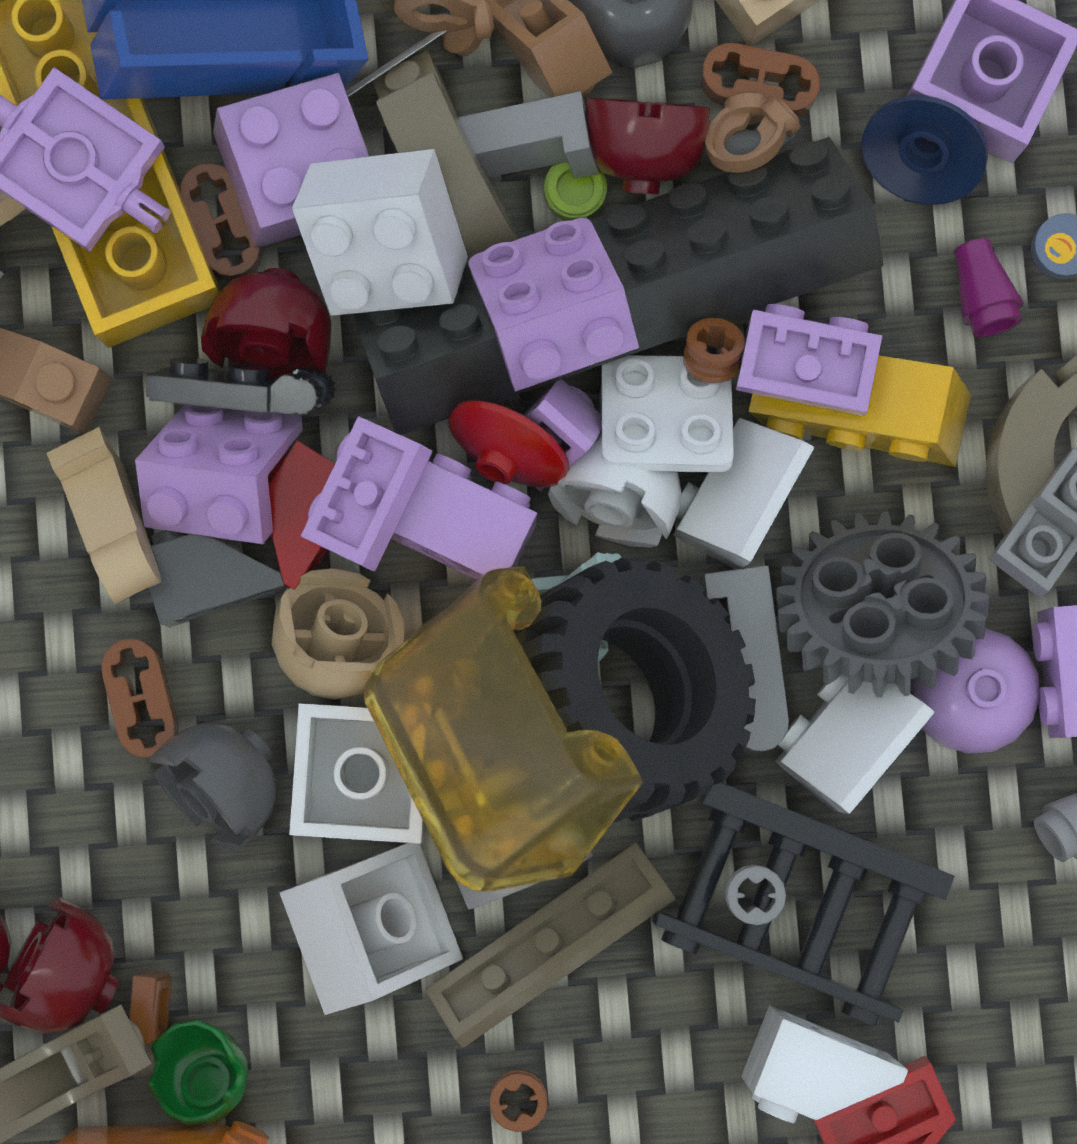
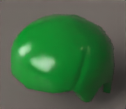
M193 1020L174 1023L153 1042L150 1050L154 1055V1069L148 1081V1086L168 1117L193 1127L218 1123L241 1101L247 1085L248 1064L245 1055L231 1034L206 1022Z

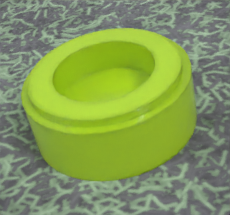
M568 162L553 165L547 173L544 183V197L549 210L563 221H572L578 218L590 220L599 213L606 199L607 183L604 174L598 168L599 174L574 178Z

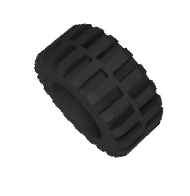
M621 557L612 563L605 560L590 566L533 599L532 605L522 610L514 620L511 628L513 635L504 640L499 656L500 664L507 666L505 672L497 675V697L505 699L507 709L500 716L505 733L513 732L519 748L514 751L524 768L532 766L539 774L535 782L551 797L561 793L565 796L563 804L567 808L581 815L593 812V815L602 821L618 822L626 818L632 821L639 820L692 801L711 792L712 786L724 782L734 771L735 758L743 756L750 739L751 732L744 729V727L754 722L756 699L749 697V687L754 685L755 678L752 664H745L741 649L745 648L746 644L740 631L735 630L732 632L724 619L729 613L717 599L714 598L709 601L702 594L705 589L704 586L688 575H684L679 579L676 578L675 568L655 560L648 564L638 557ZM602 640L610 642L625 651L637 663L648 681L655 708L654 728L649 741L644 740L627 729L614 715L603 695L598 676V653Z

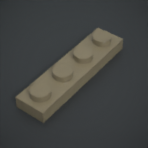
M635 842L426 988L425 991L454 1039L464 1048L675 900V897Z

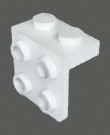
M628 355L601 365L599 413L602 415V460L606 464L641 468L648 471L725 472L731 468L734 457L731 379L721 383H707L696 379L686 370L683 356Z

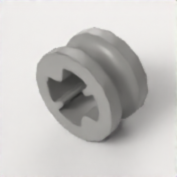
M754 864L743 866L733 872L726 882L724 893L726 904L732 914L745 923L753 925L769 923L778 917L784 908L786 899L784 884L776 873L764 866ZM764 878L767 879L772 887V891L765 892L766 896L772 898L769 906L762 911L753 905L744 911L738 903V898L745 897L742 892H738L741 883L748 879L757 884Z

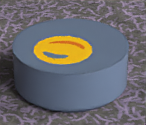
M1064 213L1052 216L1033 235L1031 241L1033 262L1048 277L1065 280L1077 276V215Z

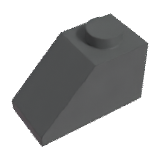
M163 530L151 536L153 542L151 548L160 572L161 583L149 587L159 623L170 628L282 593L287 588L289 590V587L283 583L281 573L212 537Z

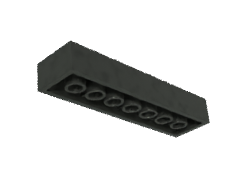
M827 137L818 141L801 143L792 150L776 155L769 162L752 171L741 173L726 172L695 184H684L676 187L669 193L635 205L620 206L609 214L590 220L624 287L639 348L515 392L493 324L472 277L468 263L465 265L453 304L353 313L393 430L395 433L403 435L449 419L453 409L462 402L485 401L494 403L685 336L691 326L699 320L721 318L728 321L751 313L753 310L765 308L768 304H776L882 267L884 264L874 203L831 138Z

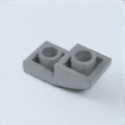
M1075 448L1066 455L988 558L1039 598L1050 591L1077 552V450Z

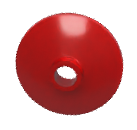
M485 401L462 402L450 414L448 423L453 437L462 449L476 461V469L486 479L505 485L511 481L531 487L548 488L557 486L558 481L566 476L569 470V462L565 452L549 433L527 417L506 407Z

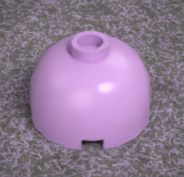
M985 628L984 639L976 640L975 656L973 659L959 657L958 674L952 676L937 668L936 687L930 689L919 678L911 679L910 694L935 712L921 729L940 746L966 754L994 752L1016 741L1033 721L1040 700L1039 676L1029 654L1008 635Z

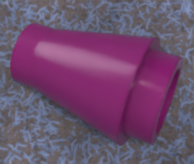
M980 238L958 246L954 250V255L958 267L962 323L971 327L975 337L997 335L1020 324L1022 317L1019 309L1023 306L1024 302L995 255L990 240Z

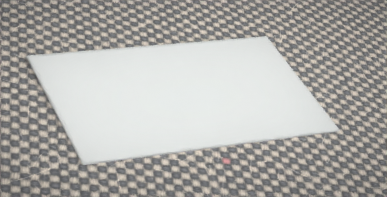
M446 30L432 33L347 89V96H350L445 33Z

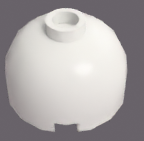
M600 432L591 448L569 467L566 476L558 481V485L551 486L548 496L552 506L574 525H578L581 515L599 524L595 536L631 547H654L659 544L662 534L665 539L668 538L678 514L682 494L677 471H648L641 468L606 464L602 460V432Z

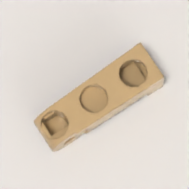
M100 427L47 452L52 469L61 481L94 569L111 600L115 604H119L132 595L161 583L160 572L124 465Z

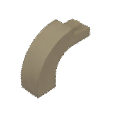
M428 50L406 61L399 62L372 80L379 100L376 101L397 152L435 149L468 256L466 263L475 254L486 251L495 244L517 240L518 236L509 214L490 183L461 126L439 70Z
M1077 354L1052 375L1060 384L1058 386L1042 369L1028 378L1008 400L994 426L987 452L986 482L991 508L1004 536L1055 470L1054 447L1058 431L1068 414L1077 406Z
M122 1005L107 1010L0 1067V1144L73 1103L130 1077L152 1064L144 1050V1040L141 1031L132 1020L128 1019Z

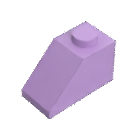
M562 379L554 381L523 414V416L539 425L558 442L567 456L569 467L591 448L602 430V415L594 409L591 399L583 391L569 386ZM536 487V488H537L538 490H540V491H542V490L544 489V488Z

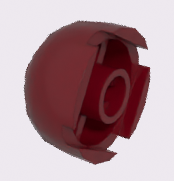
M587 98L585 116L594 161L602 173L623 179L622 191L660 194L661 182L682 179L696 168L705 153V138L710 125L709 107L622 99Z
M269 268L263 272H254L231 280L213 299L202 331V351L213 363L223 368L226 357L238 364L268 366V376L281 377L283 374L293 373L300 367L313 368V371L320 369L321 372H325L331 346V319L327 306L311 287L300 281L296 274L281 268Z
M59 896L48 906V908L58 912V914L49 926L40 921L36 922L7 975L3 986L14 992L10 1006L0 1003V1018L37 1033H60L79 1025L91 1010L100 1014L103 1013L111 1002L119 984V978L110 974L115 952L112 939L99 919L85 909Z

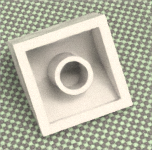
M739 418L733 427L734 457L731 468L725 472H708L700 487L690 482L687 483L682 492L676 516L680 523L673 536L734 570L743 569L752 561L814 449L812 445L800 439Z
M841 675L832 683L824 684L817 695L825 702L809 721L800 714L788 726V731L783 741L778 744L783 749V752L774 762L832 811L850 814L935 712L913 695L904 696L895 683H887L882 698L875 696L872 682L863 681L860 688L854 694L848 692V677Z
M419 843L400 845L280 892L324 1015L374 1001L463 959Z
M769 1005L741 1077L753 1093L751 1098L759 1103L758 1108L784 1121L795 1123L798 1113L818 1120L904 1082L908 1069L886 1052Z

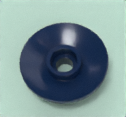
M906 96L884 104L871 116L862 136L863 159L873 178L890 193L914 203L938 205L950 203L966 196L979 184L987 166V143L978 124L961 108L935 97Z

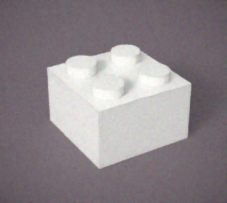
M435 149L310 164L292 210L330 316L454 303L468 256Z
M299 703L289 835L421 844L424 841L425 806L427 805L433 713Z

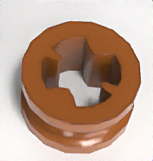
M721 318L699 320L687 332L686 347L683 355V363L686 370L694 378L707 383H721L730 380L736 376L740 369L745 338L741 330L727 320ZM708 346L720 348V355L708 353Z
M523 1069L510 1070L502 1074L493 1084L490 1094V1109L496 1122L504 1129L514 1132L528 1131L537 1126L544 1118L548 1106L547 1092L541 1079L534 1073ZM521 1084L528 1085L534 1090L530 1093V1100H538L535 1109L532 1112L522 1109L516 1117L510 1116L504 1111L508 1107V1101H500L501 1093L505 1088L510 1091H516Z

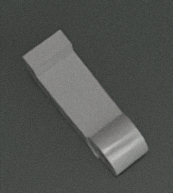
M581 91L458 117L487 177L564 162L569 163L574 178L599 174L589 141L585 116L586 105Z
M769 566L706 573L700 578L701 585L705 587L702 594L709 601L714 598L718 601H723V607L729 613L725 617L727 624L732 632L735 630L740 631L746 647L741 649L745 664H752L755 683L749 687V697L756 699L754 722L744 727V729L751 732L746 749L766 751L775 748L783 741L788 731L789 718Z

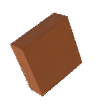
M146 971L133 976L129 1019L141 1031L144 1044L153 1043L168 1029L173 977L170 976V972Z

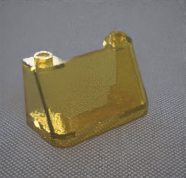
M524 566L498 568L486 572L382 659L371 672L363 689L365 704L446 868L456 881L464 887L477 892H491L572 876L643 783L628 753L617 739L597 730L574 732L566 730L513 630L530 626L541 611L542 601L539 592Z

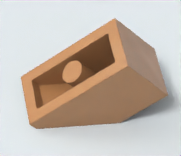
M486 0L491 8L495 29L534 84L549 98L581 91L584 97L592 91L595 84L613 73L584 13L570 1Z
M0 328V398L82 435L87 433L112 379L101 368L39 340Z

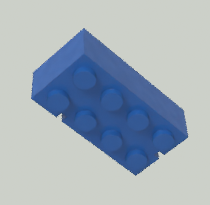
M82 0L88 33L97 32L90 46L100 99L264 94L281 90L287 81L289 82V87L335 73H339L343 86L346 88L369 60L356 0Z

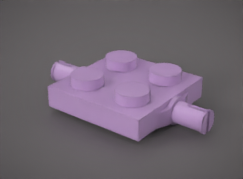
M55 67L36 93L18 106L0 95V126L2 127L0 132L1 192L89 252L110 223L123 215L124 212L150 228L154 233H157L163 227L157 218L143 209H147L165 223L170 216L171 210L140 191L145 174L165 147L159 138Z

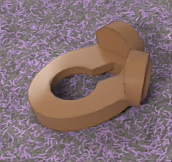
M486 0L394 1L395 14L410 27L429 33L446 30L441 35L443 48L459 56L472 54L479 47L482 39L490 38L494 30L491 8ZM424 4H436L447 8L450 11V15H426L417 12L414 8Z
M743 92L726 99L724 103L725 108L713 118L709 125L705 145L709 160L716 168L733 173L749 172L761 167L775 157L782 147L785 137L791 138L801 129L797 115L781 99H775L772 96L767 100L763 94ZM761 122L757 128L761 140L755 150L744 155H733L725 149L727 140L732 135L744 131L747 125Z

